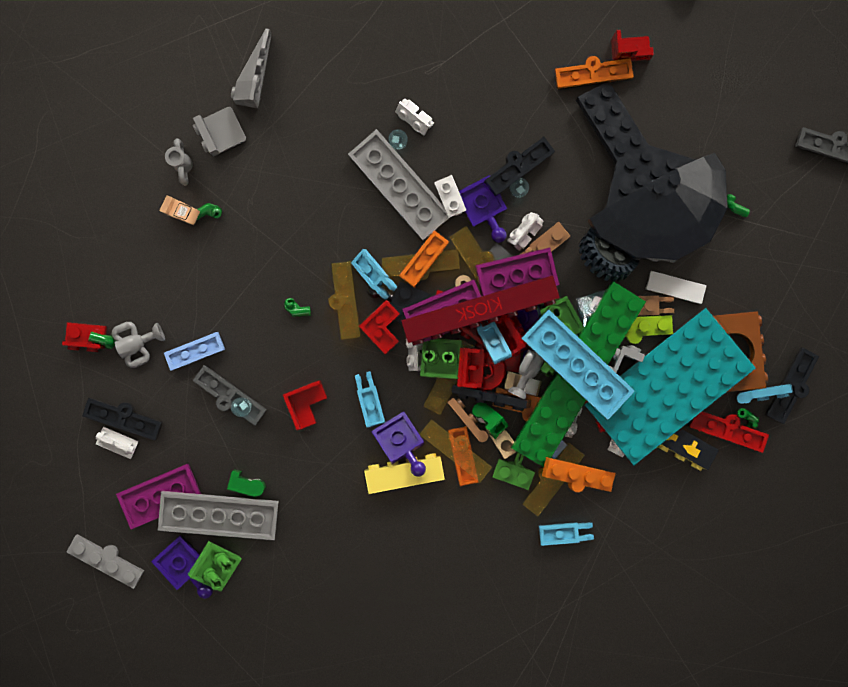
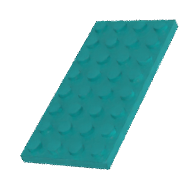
M705 308L648 353L642 362L638 361L620 376L635 392L608 420L589 402L584 405L628 460L635 465L756 368L707 308Z

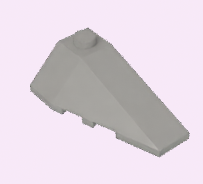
M265 29L237 79L236 86L232 87L231 98H233L236 105L258 108L272 36L270 29Z

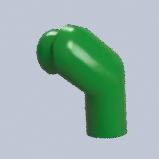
M727 194V208L733 213L746 218L750 210L735 203L736 197L734 195Z
M206 203L197 209L200 211L197 219L205 215L213 218H220L222 215V209L211 203Z
M292 298L285 300L284 307L293 317L311 316L310 306L300 307Z
M91 332L88 341L104 345L107 349H112L116 340L111 335Z

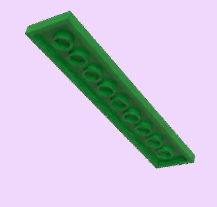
M612 281L578 338L608 365L646 301ZM556 372L511 448L544 467L546 457L551 458L586 399Z

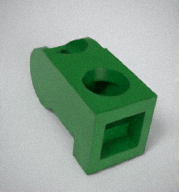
M480 402L473 407V415L480 424L486 425V430L494 439L508 427L504 417L486 403Z
M232 470L228 490L255 497L264 493L266 485L263 480L241 477L242 471Z

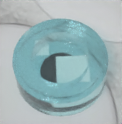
M396 129L389 134V144L394 149H402L406 146L408 140L404 131Z
M520 178L510 186L511 194L518 198L524 197L529 191V184L523 178Z
M237 398L232 402L231 410L234 415L244 417L250 413L251 403L246 398Z

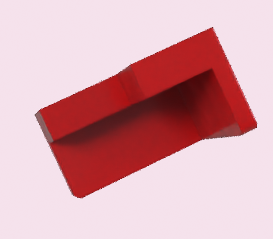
M616 30L611 39L612 61L631 58V61L650 60L654 55L648 36L621 38V30Z
M387 300L359 325L363 332L385 355L399 342L386 327L400 315Z
M321 380L283 394L296 430L317 423L310 405L327 398Z

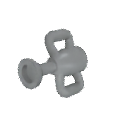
M177 138L173 142L174 147L166 151L165 160L178 172L179 182L186 186L189 183L187 173L191 171L193 162L184 153L183 142Z
M124 322L115 326L112 330V336L116 340L114 342L116 350L122 359L125 358V363L130 368H137L149 361L150 355L144 348L146 342L155 338L160 341L165 340L164 333L158 323L154 324L152 332L143 336L138 335L136 326L132 322ZM131 329L130 336L121 338L118 335L125 330ZM140 351L143 354V357L131 361V355Z
M528 349L519 367V374L522 377L517 387L513 386L508 390L522 399H526L524 388L529 378H534L544 363V360L536 352Z

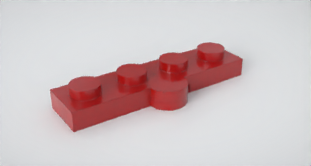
M702 411L691 420L689 425L692 429L763 453L769 434L740 425V418L734 414H729L723 419Z

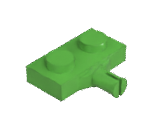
M517 452L514 462L498 459L492 477L529 490L535 471L525 468L521 464L524 455L521 454L520 456V453Z

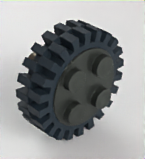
M592 228L580 240L579 253L582 254L580 256L581 260H587L584 265L586 267L591 266L590 271L597 273V277L600 278L604 275L603 280L608 281L610 278L611 282L616 280L621 282L639 264L638 260L630 258V255L621 250L618 251L614 249L613 245L601 239L599 240Z

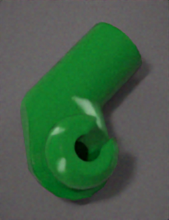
M744 408L738 410V416L748 420L747 426L749 428L756 429L760 421L757 416Z

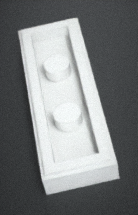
M650 271L645 290L702 304L707 285Z

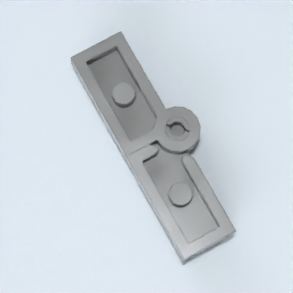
M78 534L75 535L67 550V553L133 589L136 588L144 573V570L118 557L119 551L116 546L108 545L102 549V547Z

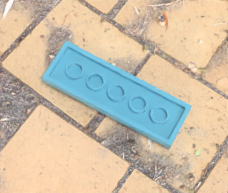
M547 310L521 338L607 420L635 392L550 310Z

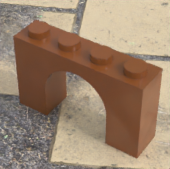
M758 311L713 316L727 334H736L747 342L750 351L749 360L756 368L727 392L766 388L768 375L764 371L766 356L762 352L764 337L760 334L762 318L758 315Z

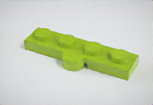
M672 315L637 317L625 336L627 341L631 344H637L641 342L643 336L673 334Z

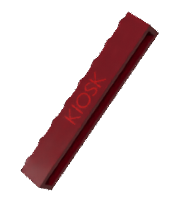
M552 275L401 321L408 344L412 343L413 346L424 343L423 339L431 337L432 340L442 338V334L450 332L453 335L462 332L461 328L469 326V329L481 326L480 322L488 320L489 324L499 321L500 316L507 315V318L517 316L520 310L525 309L526 312L537 310V305L544 304L545 307L556 304L555 300L560 297Z

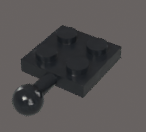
M400 281L395 294L393 295L388 292L390 296L386 300L390 301V304L400 313L395 321L402 324L401 320L406 319L402 309L433 297V295ZM368 286L367 292L370 297H381L375 290Z

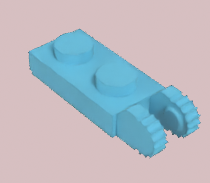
M362 249L351 262L369 286L383 299H388L390 296L381 287L383 283L392 291L397 289L396 284L388 278L389 276L366 249Z
M495 322L489 323L484 327H476L494 365L512 357V353Z
M369 371L366 372V378L370 386L363 389L361 377L359 374L355 375L358 387L357 393L366 427L385 423L378 392Z
M786 384L742 391L738 394L737 400L739 403L744 404L750 403L753 398H757V401L769 400V396L777 395V398L789 397V393L793 392L792 385Z
M575 522L540 525V545L580 543L579 541L593 540V534L579 535L578 529L592 528L593 523Z

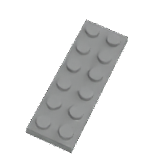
M377 129L348 153L353 162L422 241L449 219L443 204Z
M162 491L158 531L275 540L278 501Z

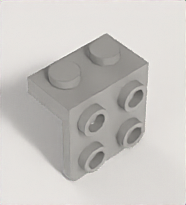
M226 107L205 118H202L201 115L193 118L195 121L193 128L197 135L201 134L204 140L201 144L205 152L209 151L213 157L246 141V136L231 107Z
M619 346L611 359L609 367L617 373L623 356L633 361L642 362L645 355L640 353L641 349L635 346Z

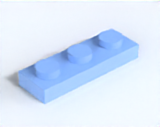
M215 332L167 351L164 355L170 371L224 351L225 347L219 332Z

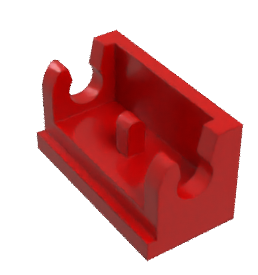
M507 315L499 318V321L495 322L511 348L512 356L515 357L530 348L521 339L526 332L517 316L507 318Z
M460 348L457 387H483L486 349Z

